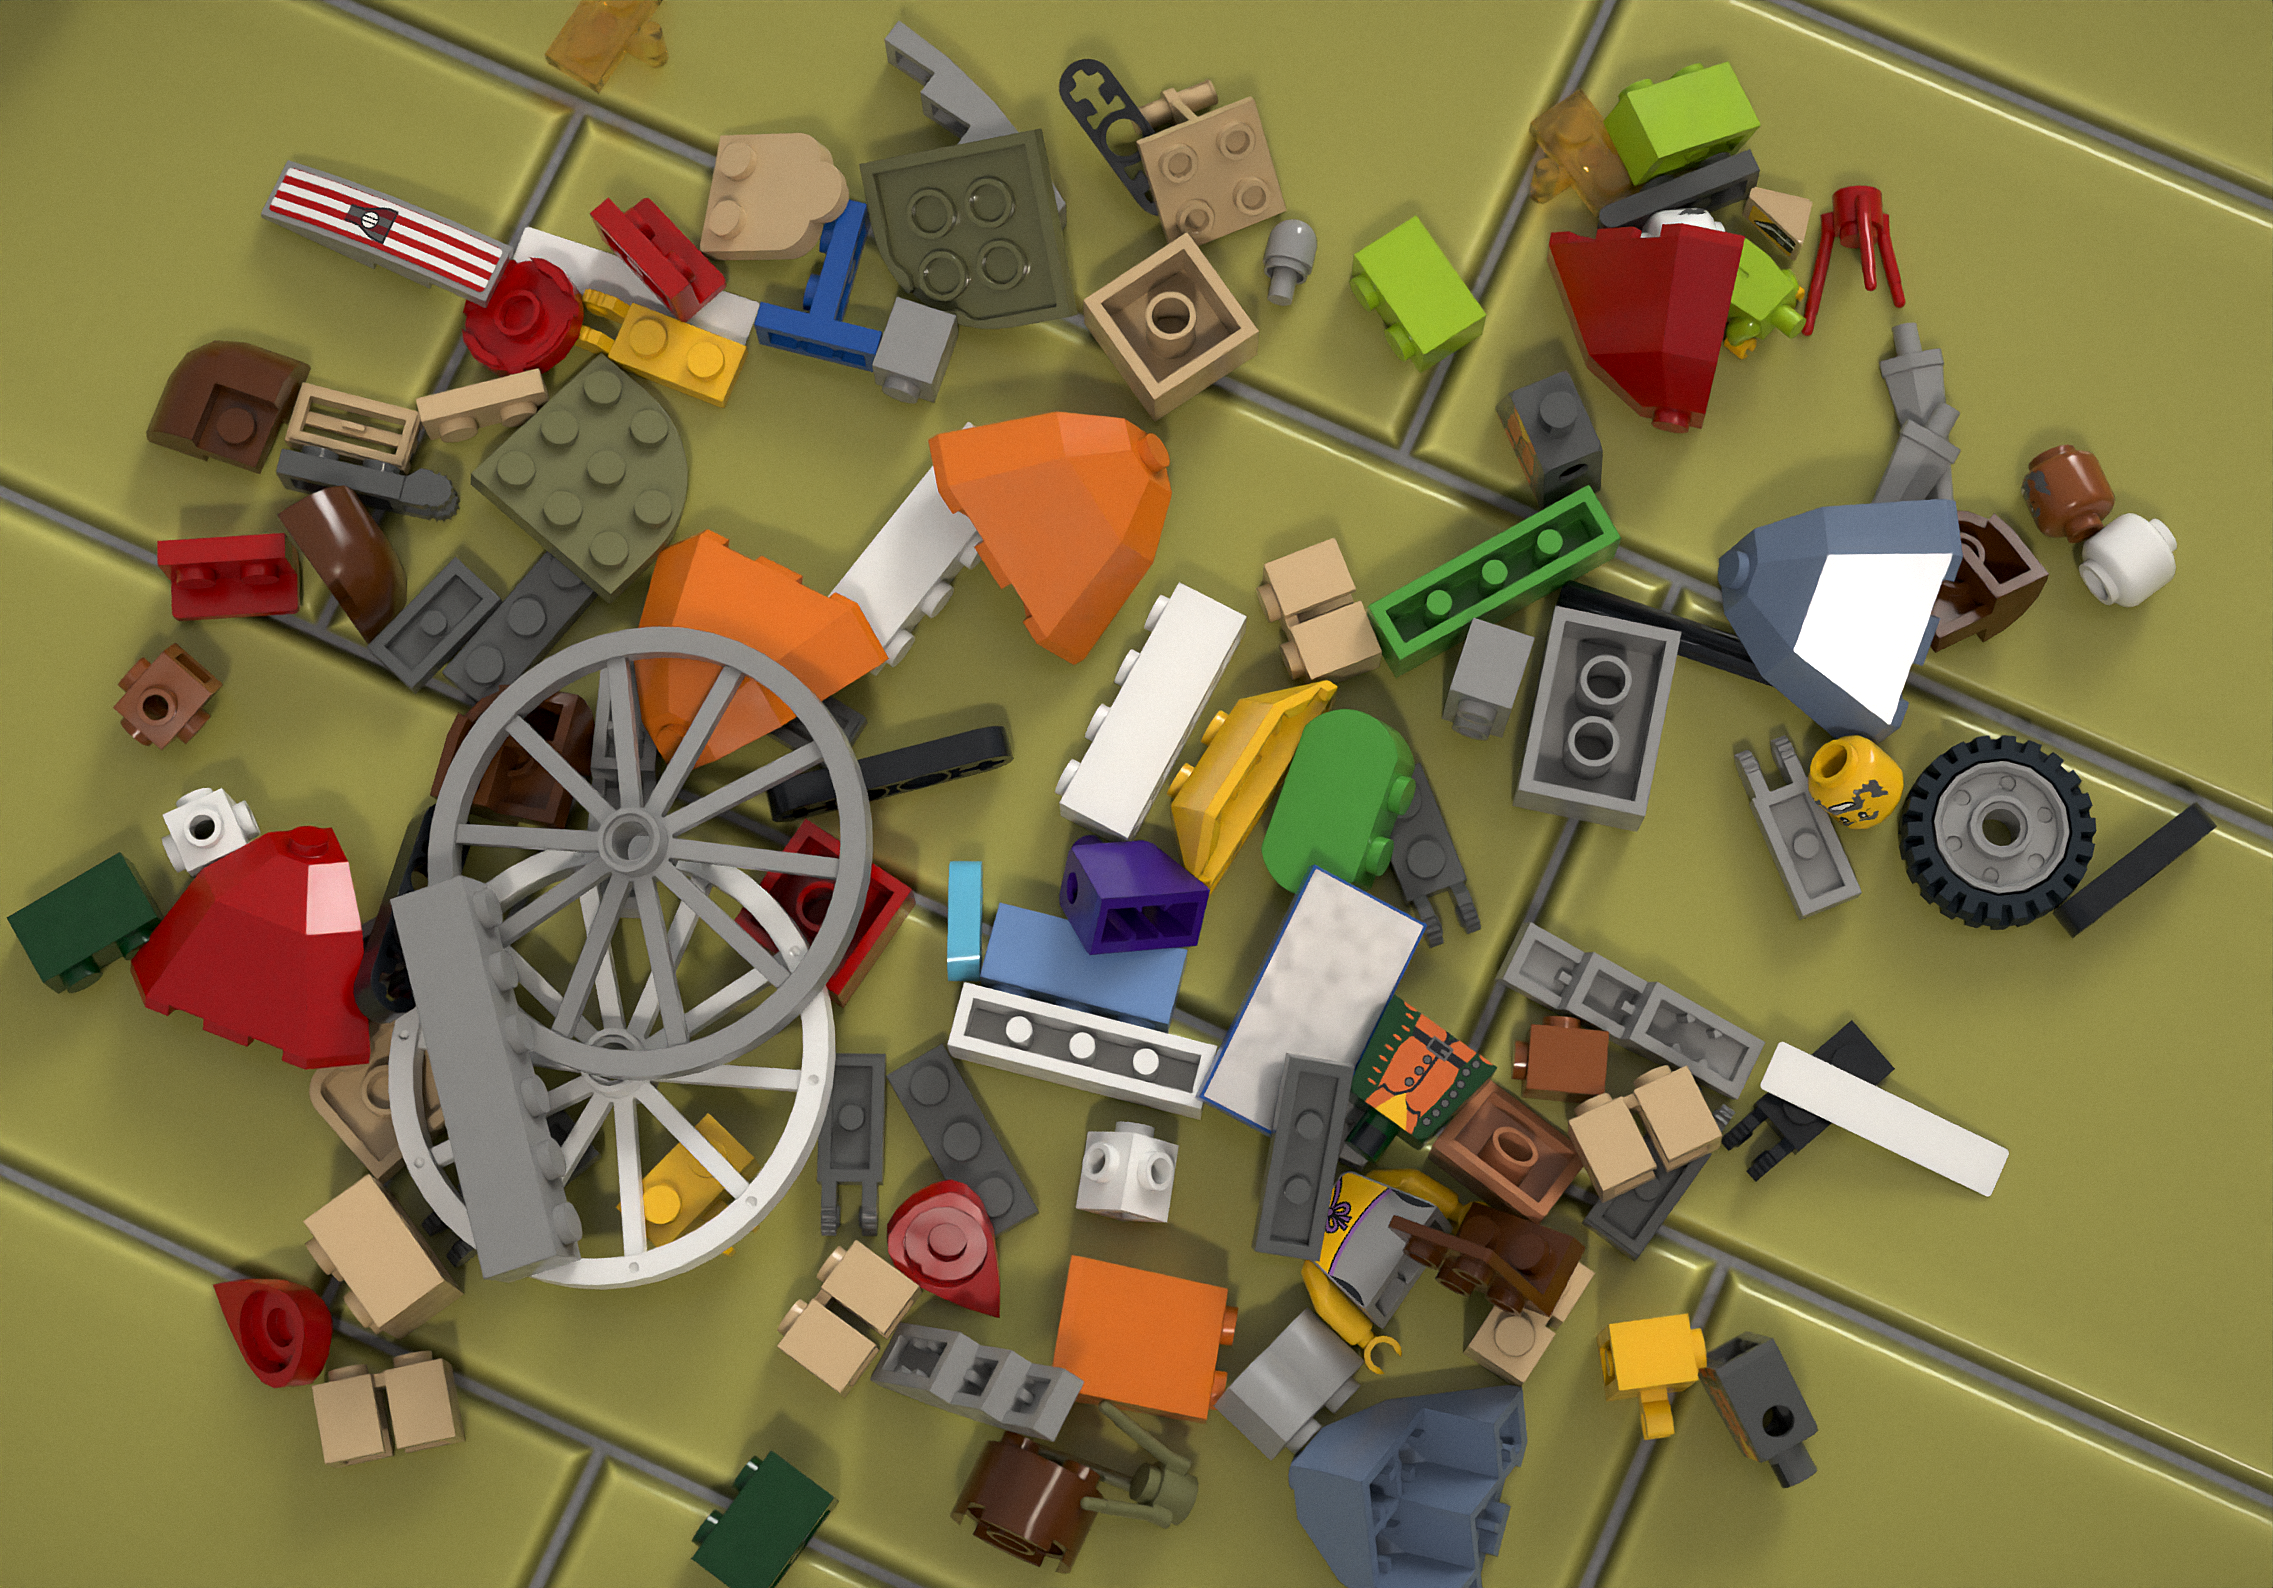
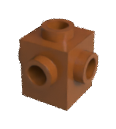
M174 643L165 649L152 664L142 657L118 683V686L126 693L113 708L124 717L120 721L122 727L141 744L150 746L154 743L163 750L178 738L186 745L211 718V715L203 707L219 691L223 684L177 643ZM161 696L167 701L168 705L163 702Z

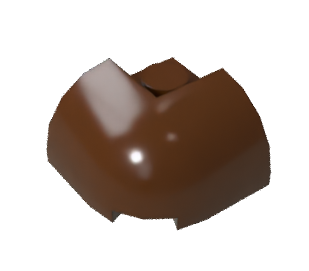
M214 340L186 353L170 374L146 431V438L154 444L204 461H208V458L211 457L261 474L281 423L289 424L302 382H306L311 368L302 361L246 342Z
M345 485L328 487L308 495L277 514V516L369 645L404 609L407 602V576L397 553L353 489Z
M1957 510L1963 558L1954 582L1949 580L1942 582L1931 611L1932 615L1940 618L1930 645L1935 653L1974 634L1982 642H1985L2004 631L2028 610L2039 597L2047 582L2049 573L2016 532L1995 513L1987 519L1970 511Z
M499 685V691L482 698L465 715L458 712L447 734L430 796L438 799L449 766L463 740L479 717L510 685ZM557 691L529 713L524 720L580 775L591 777L590 767L595 729L592 710L581 696ZM509 735L492 758L484 773L469 813L518 826V823L521 822L552 829H564L573 796Z

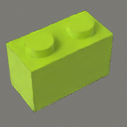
M1729 61L1708 68H1704L1702 63H1695L1679 70L1669 80L1653 84L1651 79L1635 82L1618 94L1619 102L1603 121L1634 186L1649 182L1663 175H1671L1696 167L1707 158L1719 153L1728 152L1734 155L1761 126Z
M1417 215L1354 254L1351 273L1353 278L1349 280V284L1355 297L1366 311L1370 312L1376 309L1388 326L1384 330V335L1393 352L1403 362L1410 358L1420 374L1483 334L1486 313Z

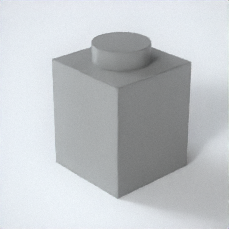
M900 297L896 298L872 364L875 383L882 386V391L886 395L906 403H917L918 398L935 403L959 336L956 315Z

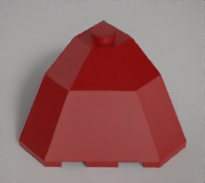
M1684 223L1662 224L1660 237L1641 238L1642 230L1636 227L1597 229L1595 239L1579 236L1571 231L1551 232L1547 263L1587 369L1639 416L1652 419L1651 424L1655 428L1673 433H1687L1689 427L1702 429L1745 236Z
M299 826L288 831L267 832L203 868L149 936V941L139 949L131 960L130 972L143 1004L148 1009L169 1016L175 1010H182L202 1018L203 1030L246 1047L254 1039L282 1049V1061L304 1070L369 1064L368 1018L361 1013L355 1003L353 994L354 982L364 955L362 926L349 862L332 827Z

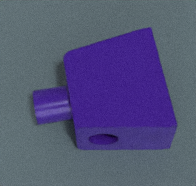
M1086 835L1079 838L1068 852L1059 902L1086 952L1089 955L1197 946L1210 889L1151 842L1138 840L1104 843L1096 835Z

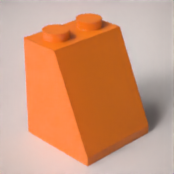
M1071 1255L1052 1367L1064 1368L1084 1381L1074 1402L1098 1406L1100 1401L1107 1400L1119 1410L1206 1424L1208 1409L1217 1410L1214 1405L1225 1392L1228 1372L1215 1370L1219 1344L1233 1345L1239 1307L1226 1305L1227 1288Z

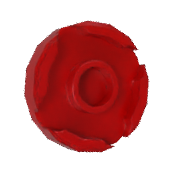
M529 257L532 261L517 263L514 259L510 260L487 308L466 299L463 314L467 317L465 330L462 328L463 342L478 363L499 377L539 368L541 374L546 373L565 359L579 338L584 319L581 293L571 278L561 268L543 258Z

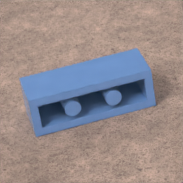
M999 903L980 973L982 987L1169 1033L1187 964L1188 950L1167 948L1089 955L1069 920Z

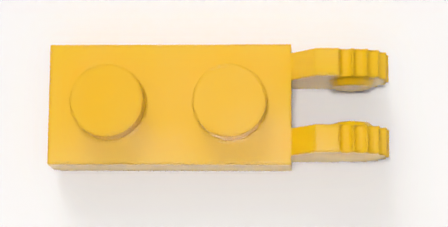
M585 289L582 296L583 306L591 313L620 323L622 326L614 341L604 333L582 325L579 338L574 345L596 355L604 354L622 370L720 408H725L749 354L747 346L632 302L631 306L609 294H604L595 289Z

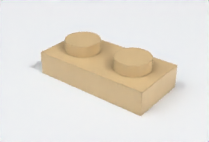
M539 368L417 398L416 403L421 423L430 440L441 438L443 442H459L475 436L478 433V428L502 423L505 427L522 426L550 398L547 386Z

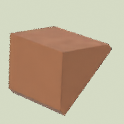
M1491 1080L1450 1122L1432 1145L1427 1157L1492 1208L1539 1225L1583 1168V1164L1571 1140Z

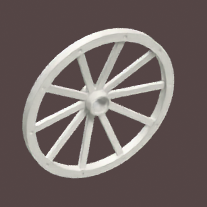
M635 836L631 840L628 847V857L630 860L637 859L645 853L649 845L648 836ZM546 850L513 865L486 884L497 896L503 914L528 895L552 883L568 878L600 855L599 853ZM678 860L676 867L684 875L691 877V881L707 896H709L713 886L751 912L768 932L780 951L773 957L790 973H793L811 946L794 920L768 892L736 867ZM600 883L580 897L587 937L602 901ZM683 901L679 905L667 934L675 973L699 919V916ZM610 942L595 980L604 1029L598 1031L581 1015L574 1036L583 1044L606 1049L639 1051L667 1048L668 1043L664 1028L649 1037L660 1011L652 971L628 1028H626ZM509 945L503 949L511 955L515 963L518 982L556 1018L564 997L514 948ZM754 968L685 1013L689 1038L772 983ZM826 985L801 1013L803 1026L801 1070L720 1065L700 1073L672 1079L645 1081L617 1079L611 1081L610 1078L587 1074L558 1064L530 1050L532 1065L535 1067L582 1074V1076L548 1092L550 1110L545 1114L546 1118L592 1096L561 1147L566 1163V1174L561 1177L563 1187L614 1106L624 1256L599 1259L581 1258V1260L529 1277L571 1288L601 1290L629 1288L654 1283L687 1272L717 1257L739 1242L761 1223L782 1200L801 1173L816 1144L826 1117L833 1087L836 1059L835 1026L831 1000ZM417 1007L396 1019L392 1032L388 1062V1092L394 1130L410 1175L425 1200L450 1229L463 1241L476 1249L465 1201L454 1188L443 1167L455 1162L450 1141L447 1140L433 1146L425 1119L422 1096V1065L424 1050L427 1051ZM659 1082L791 1091L797 1092L785 1131L773 1154L750 1184L659 1092L657 1087ZM642 1103L736 1199L719 1215L697 1230L647 1251L637 1118V1104Z

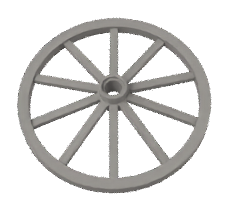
M654 626L620 630L571 645L546 658L514 681L479 717L463 740L450 764L438 795L431 823L428 847V886L462 875L461 856L463 845L599 853L600 856L498 926L502 946L505 949L611 876L551 1030L528 1015L518 1005L519 1012L525 1015L533 1032L534 1048L532 1051L569 1068L611 1079L645 1081L672 1079L691 1075L726 1064L754 1050L778 1034L804 1011L824 988L839 966L858 926L870 883L873 857V829L868 792L857 758L834 716L820 699L796 676L765 654L739 641L711 632L689 628ZM653 658H682L713 663L724 667L644 806L629 662ZM604 668H608L621 809L618 810L605 800L524 720L544 700L566 685ZM745 676L759 682L785 702L802 721L814 741L667 815ZM511 735L601 826L598 831L466 823L471 804L484 773L501 745ZM825 761L836 793L839 811L841 843L839 859L677 838L682 833ZM648 832L649 845L647 850L639 858L630 860L628 857V847L631 840L639 833ZM678 860L836 880L833 896L823 924L810 949L793 973H790L676 867ZM659 881L666 885L777 988V991L761 1005L737 1022L712 1035L690 1042L656 885V882ZM632 886H634L668 1043V1047L663 1049L639 1051L614 1050L586 1045L572 1040Z

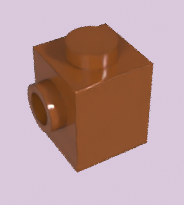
M1564 1016L1543 1017L1542 1025L1531 1024L1526 1034V1041L1515 1040L1513 1047L1511 1079L1522 1080L1521 1098L1582 1104L1595 1096L1604 1094L1609 1031L1581 1029V1020Z

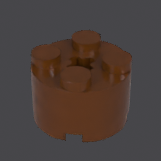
M1006 1430L1000 1442L986 1441L950 1516L958 1525L961 1524L965 1514L978 1523L973 1535L1004 1553L1038 1567L1041 1566L1045 1556L1058 1559L1060 1562L1055 1572L1068 1574L1071 1572L1098 1514L1096 1511L1083 1509L1080 1501L1083 1497L1104 1499L1103 1495L1096 1489L1101 1477L1089 1467L1072 1460L1065 1459L1061 1467L1039 1456L1038 1453L1041 1447L1037 1443L1023 1435Z

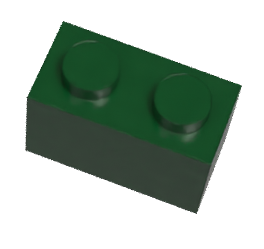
M119 852L7 917V920L42 982L59 994L65 990L68 993H76L93 985L103 976L101 969L121 957H124L125 960H132L139 949L149 941V936L160 924L164 916L135 865Z
M771 1450L763 1461L756 1455L749 1460L732 1484V1488L739 1493L724 1515L716 1509L713 1510L692 1539V1542L699 1549L691 1559L729 1588H776L839 1502L834 1496Z

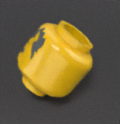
M1859 735L1843 736L1824 744L1813 757L1808 775V791L1815 803L1838 823L1853 830L1868 829L1884 821L1892 814L1900 802L1904 788L1903 772L1897 763L1873 741Z

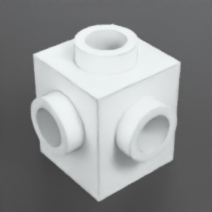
M202 788L190 792L176 802V809L163 814L171 833L161 838L165 851L178 873L186 869L194 879L203 868L253 841V838L261 835L259 826L247 802L244 800L236 803L222 788L214 792L211 788ZM215 828L209 838L204 840L196 839V836Z
M1116 1122L1115 1132L1088 1131L1076 1209L1120 1221L1167 1222L1179 1145L1153 1138L1154 1127L1133 1122Z

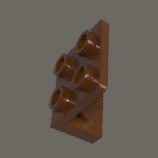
M1474 1201L1455 1236L1397 1215H1393L1388 1225V1228L1406 1243L1402 1250L1405 1255L1423 1266L1438 1270L1435 1280L1439 1284L1456 1294L1470 1298L1474 1290L1486 1294L1485 1299L1488 1302L1515 1316H1520L1525 1308L1550 1318L1586 1249L1573 1236Z

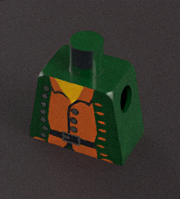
M1394 995L1353 1075L1349 1102L1363 1111L1364 1114L1344 1142L1360 1156L1374 1164L1379 1161L1396 1136L1420 1151L1489 1083L1497 1067Z

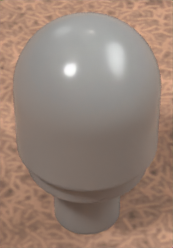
M1296 219L1282 221L1272 229L1269 235L1263 264L1265 266L1264 273L1271 278L1267 299L1273 304L1281 306L1290 305L1295 286L1306 282L1307 276L1312 272L1317 250V238L1313 229L1303 221Z

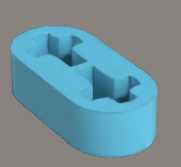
M950 861L948 981H981L982 861Z

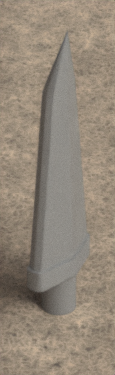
M1904 323L1892 328L1897 357L1881 361L1879 365L1900 428H1902L1906 419L1924 427L1938 401L1946 404L1943 375L1944 360L1940 348L1922 351L1917 324ZM1951 464L1925 500L1948 499L1954 501Z
M1938 401L1924 427L1906 419L1871 503L1926 499L1950 464H1954L1961 452L1959 448L1946 440L1960 415L1958 410Z

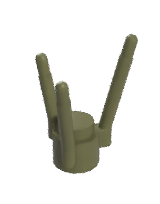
M1107 1400L1099 1402L1098 1409L1157 1458L1158 1462L1153 1465L1147 1462L1143 1463L1137 1469L1134 1476L1130 1477L1066 1452L1038 1444L1041 1447L1038 1453L1039 1456L1061 1467L1065 1459L1083 1464L1100 1475L1099 1481L1128 1491L1130 1498L1137 1502V1504L1110 1499L1083 1497L1080 1505L1085 1510L1146 1520L1167 1529L1171 1523L1174 1525L1181 1524L1191 1512L1196 1501L1198 1480L1197 1477L1187 1473L1191 1460L1170 1451Z

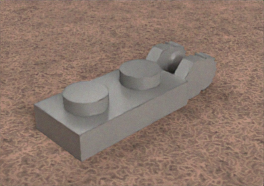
M1786 735L1771 740L1770 745L1773 760L1783 780L1786 782V786L1770 792L1763 778L1760 765L1749 749L1735 754L1734 760L1744 789L1751 799L1749 806L1800 921L1858 898L1862 891L1827 812L1819 807L1808 791V777H1806L1791 742L1788 740V737L1786 738Z

